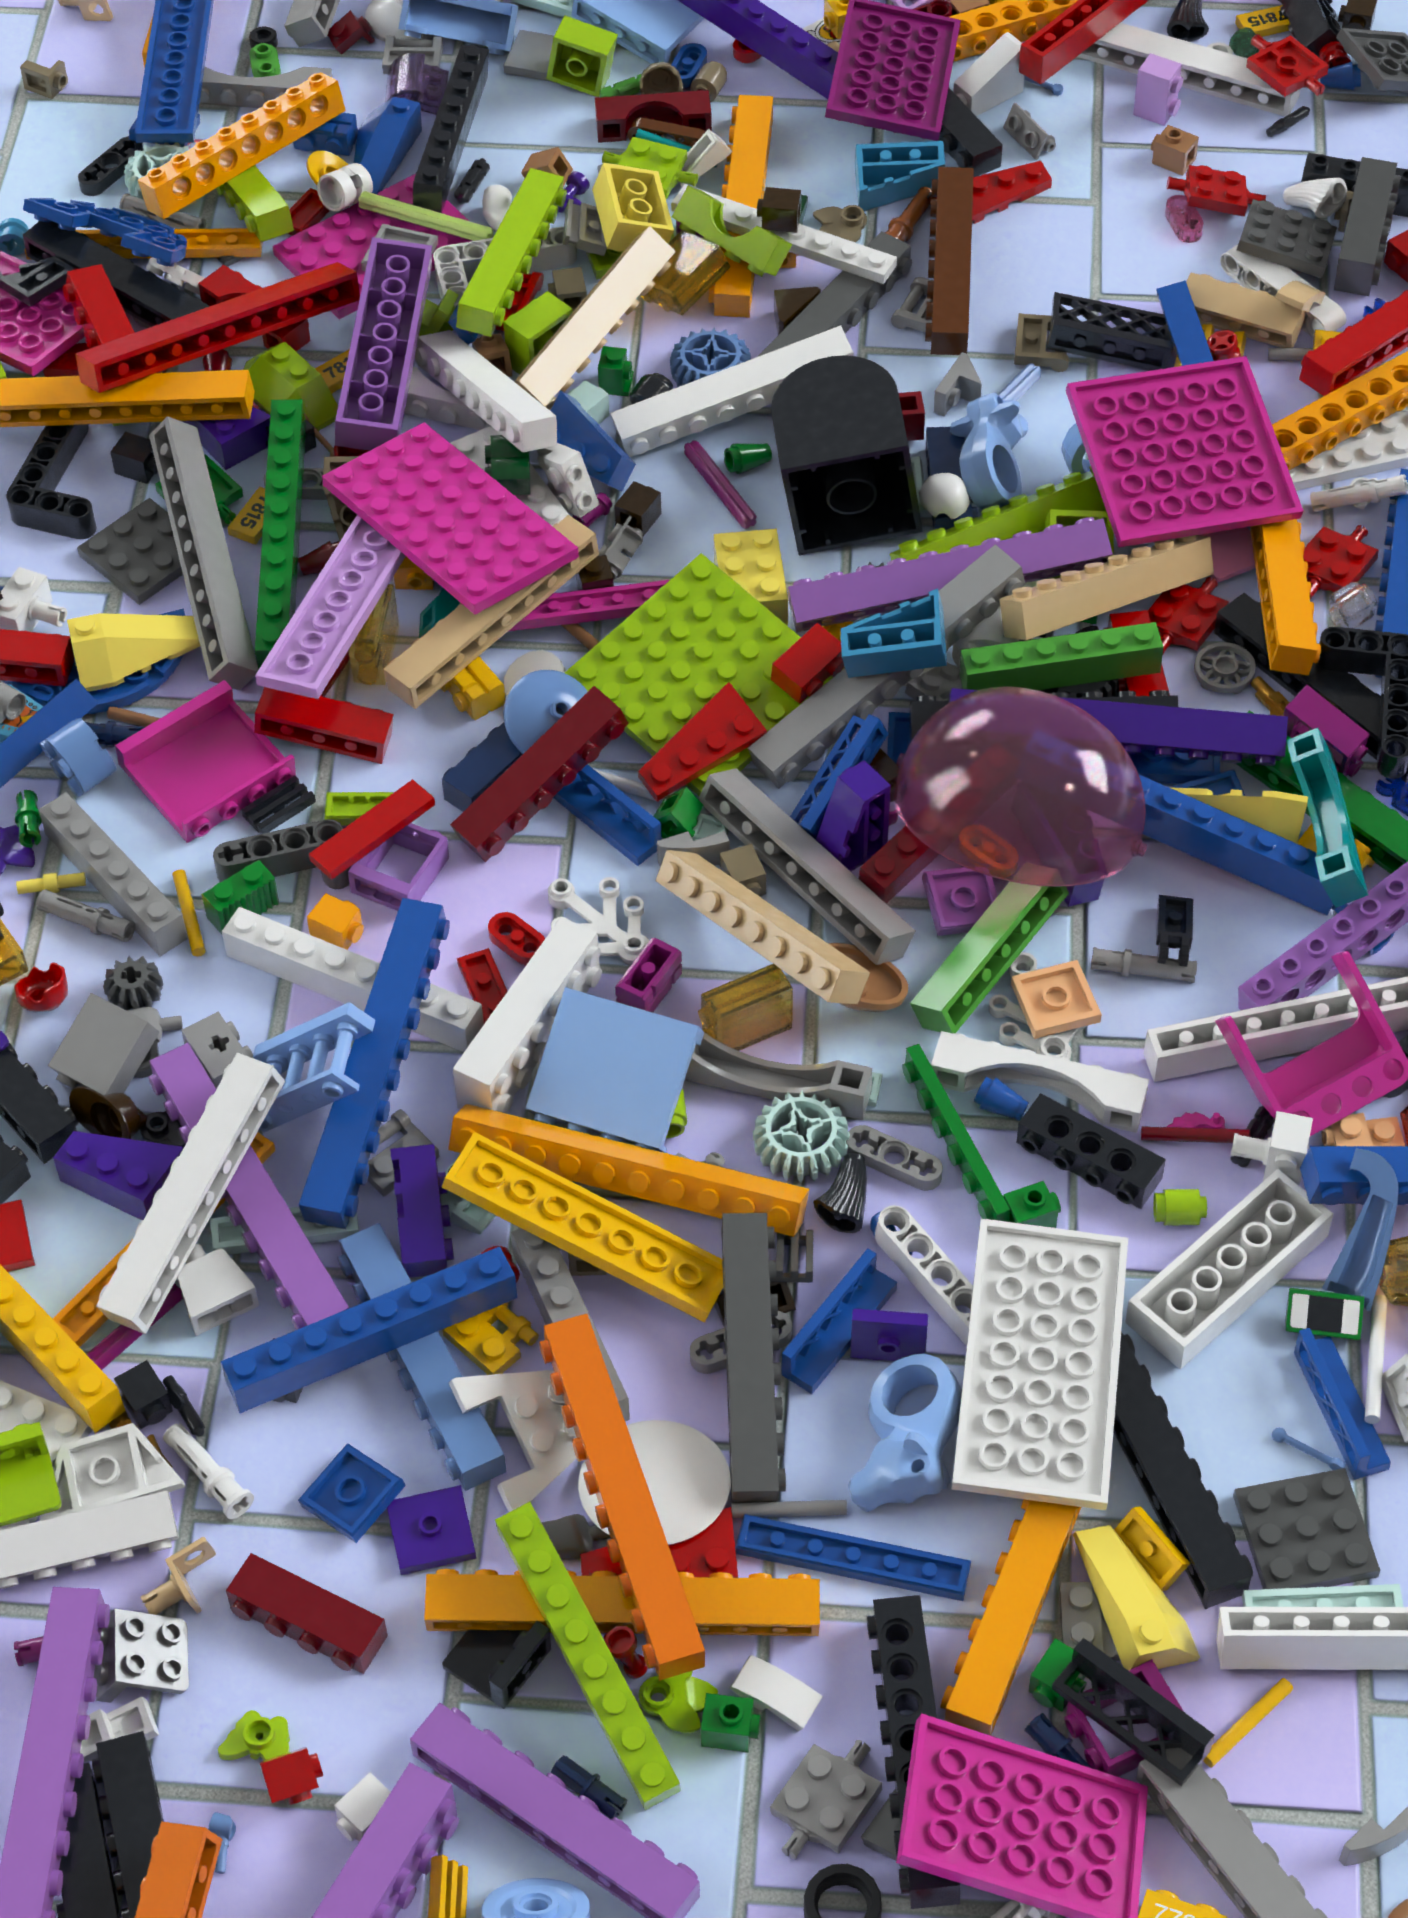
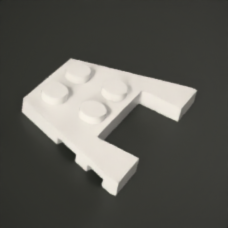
M554 1370L456 1377L449 1382L463 1414L496 1399L500 1401L530 1465L531 1470L501 1482L497 1486L508 1512L529 1501L531 1502L577 1459L572 1439L577 1438L574 1428L567 1429L562 1416L561 1406L565 1405L563 1396H556L552 1387L550 1374L555 1373Z

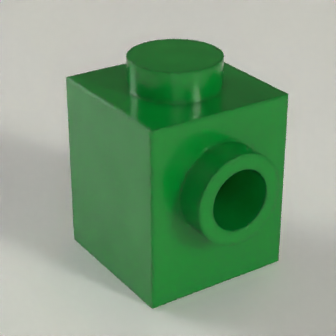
M1044 1180L1003 1194L1010 1208L1009 1222L1056 1228L1061 1205L1057 1195L1054 1192H1049Z
M1056 1638L1032 1672L1028 1692L1041 1705L1048 1708L1054 1707L1063 1712L1068 1705V1701L1052 1690V1683L1072 1661L1074 1649ZM1077 1671L1066 1685L1075 1692L1082 1693L1087 1682L1084 1681L1085 1676Z
M706 1693L700 1729L701 1747L748 1753L750 1739H758L761 1715L754 1714V1699Z

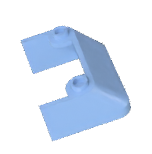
M403 0L398 29L405 30V36L421 39L423 33L487 46L489 53L504 56V51H511L518 5L495 0Z

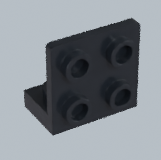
M536 1621L529 1631L468 1630L443 1660V1669L505 1709L551 1651L550 1629Z

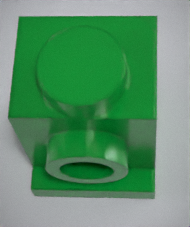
M603 346L598 364L599 387L608 395L629 397L634 371H632V361H627V348Z
M687 787L666 796L653 816L661 822V836L663 839L687 831L691 837L695 834L693 828L698 824L699 820L697 817L704 805Z

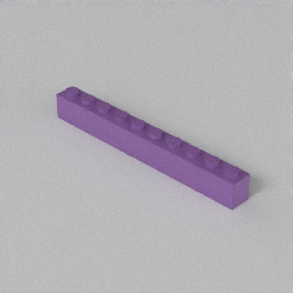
M1087 517L1076 521L1075 525L1063 527L1062 524H1054L1038 533L1032 534L1031 531H1022L1014 534L1013 538L1001 541L1000 538H990L984 540L978 546L969 547V545L963 544L951 548L950 552L937 554L936 551H930L919 555L918 559L906 561L905 558H897L881 567L875 568L874 565H865L857 568L856 572L843 575V572H833L827 574L821 580L812 581L807 578L795 581L793 586H788L787 596L796 633L810 630L816 623L823 627L870 617L877 613H889L899 609V604L909 600L911 604L928 597V592L937 588L938 590L942 589L995 544L1022 567L1025 583L1059 576L1066 571L1085 570L1084 566L1089 563L1108 562V557L1112 556L1113 553L1104 519L1094 520L1093 517Z
M189 1043L150 1060L153 1075L148 1077L157 1096L163 1094L166 1101L163 1104L171 1121L173 1122L178 1119L182 1127L179 1128V1132L185 1144L188 1141L191 1129L197 1125L204 1113L207 1100L216 1091L214 1084ZM250 1145L221 1199L225 1198L229 1205L226 1207V1211L235 1227L238 1225L242 1226L245 1232L242 1234V1238L251 1254L257 1252L261 1258L258 1264L267 1281L273 1279L276 1283L277 1288L274 1290L283 1308L289 1306L294 1315L291 1316V1320L296 1330L349 1309L340 1291Z
M52 1588L0 1863V1918H56V1913L52 1910L54 1896H60L62 1891L63 1872L59 1870L61 1856H67L70 1845V1833L66 1831L68 1817H74L77 1806V1794L73 1792L75 1778H81L84 1766V1757L80 1753L82 1740L88 1739L90 1733V1716L87 1715L88 1704L95 1701L97 1693V1679L93 1678L95 1665H101L103 1660L104 1645L103 1641H100L102 1628L108 1627L110 1620V1606L105 1604L100 1589Z

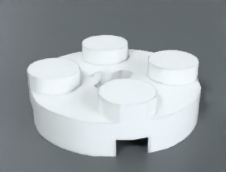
M150 258L146 266L147 270L161 277L166 272L165 279L181 287L185 281L184 288L200 295L198 283L205 279L204 277L176 263L174 266H164L158 264L156 258Z

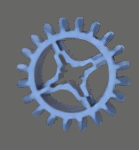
M702 328L700 333L690 331L688 337H681L680 342L674 344L670 357L672 379L675 380L677 387L751 360V353L745 345V340H739L737 334L729 335L726 329L722 332H716L715 328L712 331H705Z

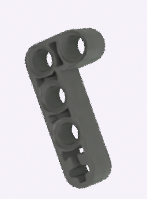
M328 819L224 842L218 845L213 852L217 878L219 882H222L257 860H260L274 877L316 868L310 862L309 853L343 828L339 822ZM351 866L332 880L321 871L325 885L335 890L349 886L348 871Z

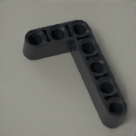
M88 424L44 427L6 494L11 518L16 525L75 539H87L95 534L97 526L91 502L83 497L55 491L88 433Z
M1345 627L1326 628L1322 631L1319 642L1321 654L1318 664L1322 668L1331 671L1382 676L1377 770L1386 778L1398 779L1406 773L1408 767V635Z

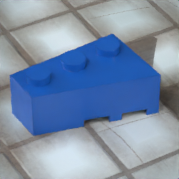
M560 390L550 410L556 415L557 443L581 452L590 476L622 492L636 464L606 434L596 420L581 407V404L575 398Z

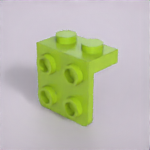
M40 1422L20 1424L12 1430L0 1433V1527L58 1510L62 1503L47 1442Z

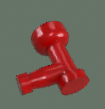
M618 1626L604 1635L603 1639L612 1656L623 1663V1669L628 1677L637 1679L647 1672L648 1667L644 1657L635 1651L637 1648V1637L632 1629L627 1626Z

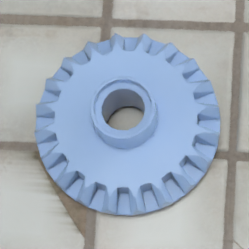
M548 1878L523 1879L505 1884L491 1892L482 1904V1918L590 1917L589 1899L582 1890L570 1883Z

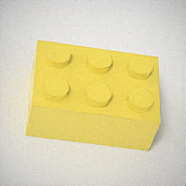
M603 162L592 191L607 249L624 252L632 241L649 226L669 243L674 228L659 172Z
M777 528L713 534L714 564L782 622L788 625V596Z

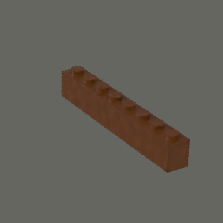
M938 167V179H932L931 197H937V199H931L930 217H936V219H930L929 237H935V239H929V258H934V260L928 261V278H934V281H928L927 299H933V302H927L926 320H932V323H926L925 342H931V354L960 355L962 352L967 354L974 168Z

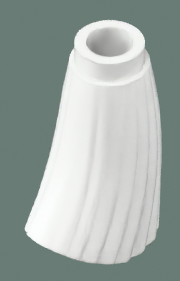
M1341 178L1304 181L1286 188L1283 193V199L1287 205L1310 209L1318 218L1323 219L1331 216L1342 207L1347 196V186Z

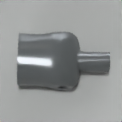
M580 1514L541 1522L561 1559H581L580 1554L593 1550V1541L611 1538L610 1535L596 1525L589 1526L586 1518Z

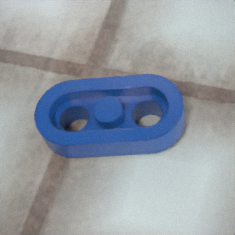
M689 43L682 46L678 51L671 66L678 70L682 79L683 89L691 86L692 81L702 66L707 63V50L701 44Z

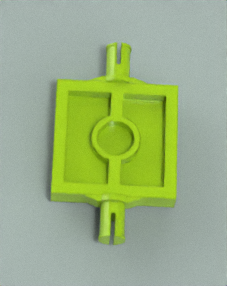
M632 137L626 151L621 155L604 151L602 156V163L658 171L666 199L672 188L679 182L696 186L698 182V174L682 171L688 159L687 150Z

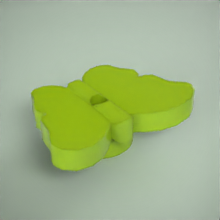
M247 1711L236 1723V1729L230 1731L226 1740L218 1747V1755L222 1760H236L250 1754L252 1759L257 1760L261 1757L264 1761L290 1752L288 1722L282 1716H276L269 1720L266 1717H261L257 1711Z

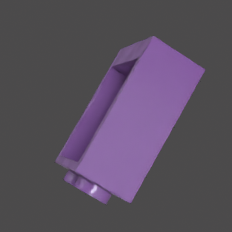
M411 822L351 866L348 871L351 893L396 911L399 910L402 898L421 901L449 859L447 837L436 830H428ZM393 844L427 856V859L410 884L376 871Z

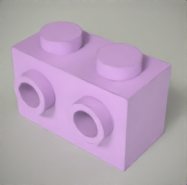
M1151 53L1138 69L1133 115L1164 126L1171 116H1176L1181 100L1178 99V93L1183 84V77L1180 76L1181 63Z

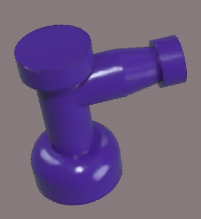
M573 171L568 176L566 181L567 187L565 188L567 190L566 200L563 207L558 206V212L565 211L569 199L573 200V204L581 206L582 202L573 196L575 194H584L590 187L588 179L582 173Z

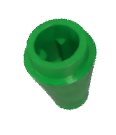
M767 443L732 444L730 448L724 450V463L730 473L741 474L772 460V451Z

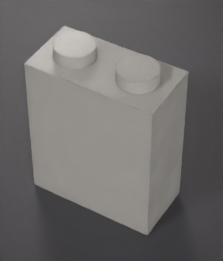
M90 993L48 1066L58 1073L56 1080L72 1089H75L78 1084L92 1089L102 1096L112 1093H124L160 1031L138 1016Z

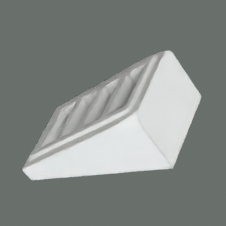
M708 129L687 152L688 159L682 171L698 174V177H700L728 157L732 150L720 137ZM679 182L682 187L685 185V183Z

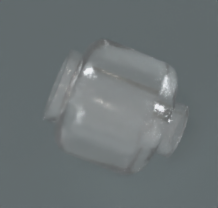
M1351 582L1330 595V608L1327 610V614L1336 626L1341 624L1345 628H1356L1374 616L1377 600L1366 584L1360 585L1357 582Z

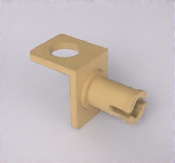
M58 0L61 6H79L84 20L111 21L113 19L107 0ZM98 4L103 9L101 14L94 12Z
M205 1537L199 1538L165 1559L172 1573L170 1575L171 1579L141 1596V1600L145 1603L144 1605L149 1614L157 1615L182 1599L185 1602L187 1601L197 1614L202 1611L184 1574L216 1555L214 1548ZM202 1551L197 1557L185 1561L190 1554Z

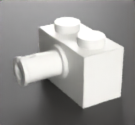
M18 567L1 591L3 599L0 600V629L32 632L39 620L62 627V622L65 623L67 618V609L51 604L53 599L47 575Z
M1277 1111L1271 1137L1263 1140L1235 1133L1230 1156L1263 1161L1262 1165H1265L1263 1181L1279 1169L1297 1185H1300L1302 1176L1300 1166L1307 1154L1313 1118Z

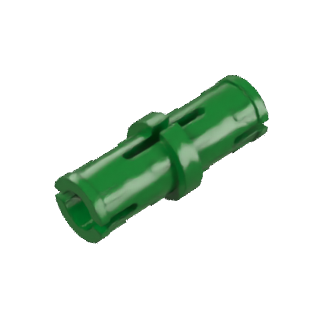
M24 790V800L21 791L16 795L17 812L15 813V823L19 828L20 844L31 848L33 847V837L36 846L41 842L39 826L42 821L37 806V794L31 790Z

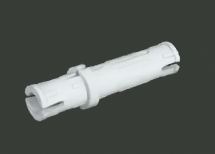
M1405 474L1379 480L1376 477L1370 478L1369 482L1311 492V505L1313 511L1318 512L1361 502L1372 501L1377 503L1387 497L1408 494V482Z

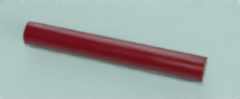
M1142 1126L1141 1140L1233 1143L1235 1133L1250 1137V1129Z

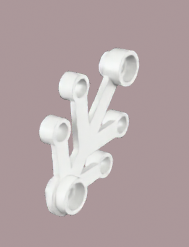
M606 877L599 883V894L603 898V915L576 895L574 885L567 879L559 878L554 880L548 887V901L550 905L560 910L571 908L589 922L577 924L596 931L598 937H608L613 941L598 943V948L601 949L600 956H619L624 963L631 966L650 941L641 934V916L644 914L643 900L638 896H629L624 900V914L628 917L626 933L617 926L616 898L620 894L617 879ZM607 887H612V888H614L613 890H610V891L605 890V888H607ZM638 906L637 909H630L629 907ZM560 917L555 918L551 922V930L558 922Z
M1021 952L1009 967L1010 977L1037 970L1036 958L1030 953ZM997 994L990 998L989 1013L993 1017L1004 1018L1009 1016L1028 1025L1021 1007L1011 1002L1008 997ZM1001 1004L1004 1008H996L994 1005ZM1006 1022L1000 1026L999 1040L1006 1046L1019 1044L1038 1054L1064 1057L1070 1060L1072 1051L1069 1042L1076 1032L1082 1031L1086 1026L1060 1032L1057 1035L1053 1034L1034 1039L1033 1035L1021 1031L1016 1023ZM1005 1032H1012V1033H1014L1015 1035H1014V1036H1007V1035H1005L1004 1033H1005ZM1054 1052V1053H1057L1058 1055H1052V1054H1049V1053Z

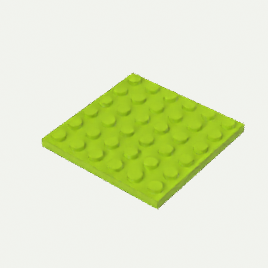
M702 553L565 672V674L579 681L587 692L595 686L622 710L629 723L625 727L624 732L652 756L728 682H730L767 732L803 703L799 704L771 680L772 663L801 637ZM832 676L828 677V678L823 682V686H824L827 682H829L833 677H832ZM748 748L689 782L686 786L700 796L709 774L735 768L741 771L752 761Z

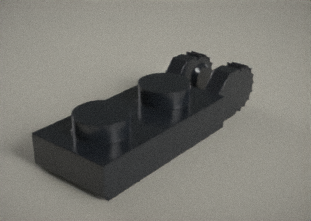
M1159 894L1156 945H1158L1157 963H1166L1169 948H1180L1178 953L1179 966L1187 967L1193 939V899Z

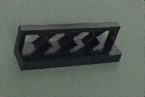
M1082 1638L1073 1650L1072 1661L1052 1683V1690L1181 1786L1184 1785L1211 1751L1215 1734L1085 1638ZM1078 1671L1091 1681L1092 1692L1077 1693L1067 1686L1066 1683ZM1116 1699L1123 1705L1125 1716H1107L1101 1711L1100 1700ZM1148 1723L1156 1729L1157 1741L1142 1742L1134 1736L1132 1724ZM1121 1725H1126L1127 1730L1123 1728ZM1163 1735L1170 1740H1164ZM1182 1748L1192 1758L1180 1770L1167 1760L1165 1749Z

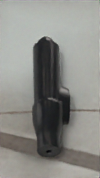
M1302 106L1284 118L1277 120L1271 127L1266 129L1267 136L1273 137L1286 131L1289 127L1307 117L1310 108Z
M172 1375L165 1377L162 1383L169 1394L172 1406L178 1410L191 1434L198 1437L203 1436L205 1425L189 1401L186 1392Z

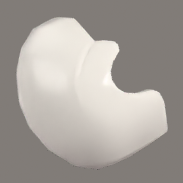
M939 473L929 476L918 493L921 506L927 509L934 517L944 513L951 519H955L966 512L970 504L965 483L960 477L951 473Z

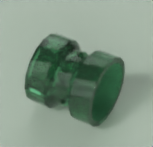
M1242 28L1231 37L1229 46L1237 56L1248 58L1260 51L1251 45V39L1257 35L1251 28Z

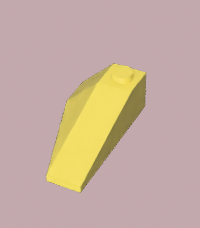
M98 613L67 619L79 680L88 692L115 687L124 683V677L139 670L143 674L151 670V665L165 658L172 660L200 647L193 616Z
M1169 787L1296 844L1298 842L1308 803L1307 796L1264 790L1262 797L1243 796L1242 790L1231 789L1230 793L1213 795V792L1209 789Z
M1111 1525L1074 1532L1073 1537L1123 1667L1130 1670L1151 1659L1158 1669L1198 1661L1200 1656L1186 1621Z

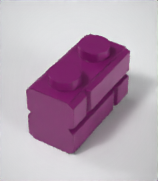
M651 938L615 986L616 1002L653 1013L672 988V984H675L682 974V952L659 939Z

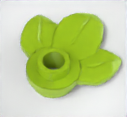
M693 1671L660 1681L658 1676L650 1677L640 1686L638 1698L641 1707L651 1715L660 1716L668 1728L677 1732L692 1733L701 1728L697 1713L704 1710L706 1693L718 1694V1690L704 1680L691 1677ZM656 1693H661L665 1696V1699L657 1702L653 1701L651 1697Z

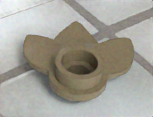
M848 205L843 209L831 206L813 212V217L822 224L819 229L820 231L852 242H857L860 239L861 230L867 224V216L864 210L857 205Z

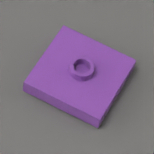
M989 865L924 871L922 875L937 936L968 933L998 896Z

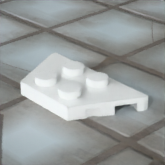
M130 1423L60 1445L55 1462L57 1468L54 1474L62 1504L58 1510L40 1515L39 1521L162 1491L172 1492L185 1488V1483L134 1423Z

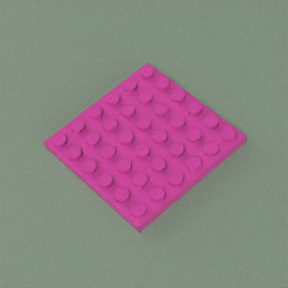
M1247 356L1067 383L1065 391L1119 548L1301 518L1304 511Z

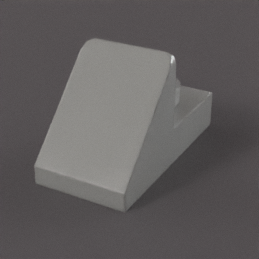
M963 352L960 354L936 388L934 413L945 417L950 408L958 404L960 398L971 402L981 397V380L968 354Z

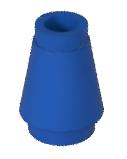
M1352 61L1328 68V74L1321 77L1320 82L1325 88L1354 90V87H1361V71L1358 68V64H1353Z
M987 1076L973 1101L981 1105L980 1109L1014 1118L1018 1121L1023 1117L1029 1104L1028 1101L1024 1100L998 1078L992 1080Z

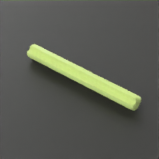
M367 191L362 192L358 198L359 207L471 241L494 237L491 227Z

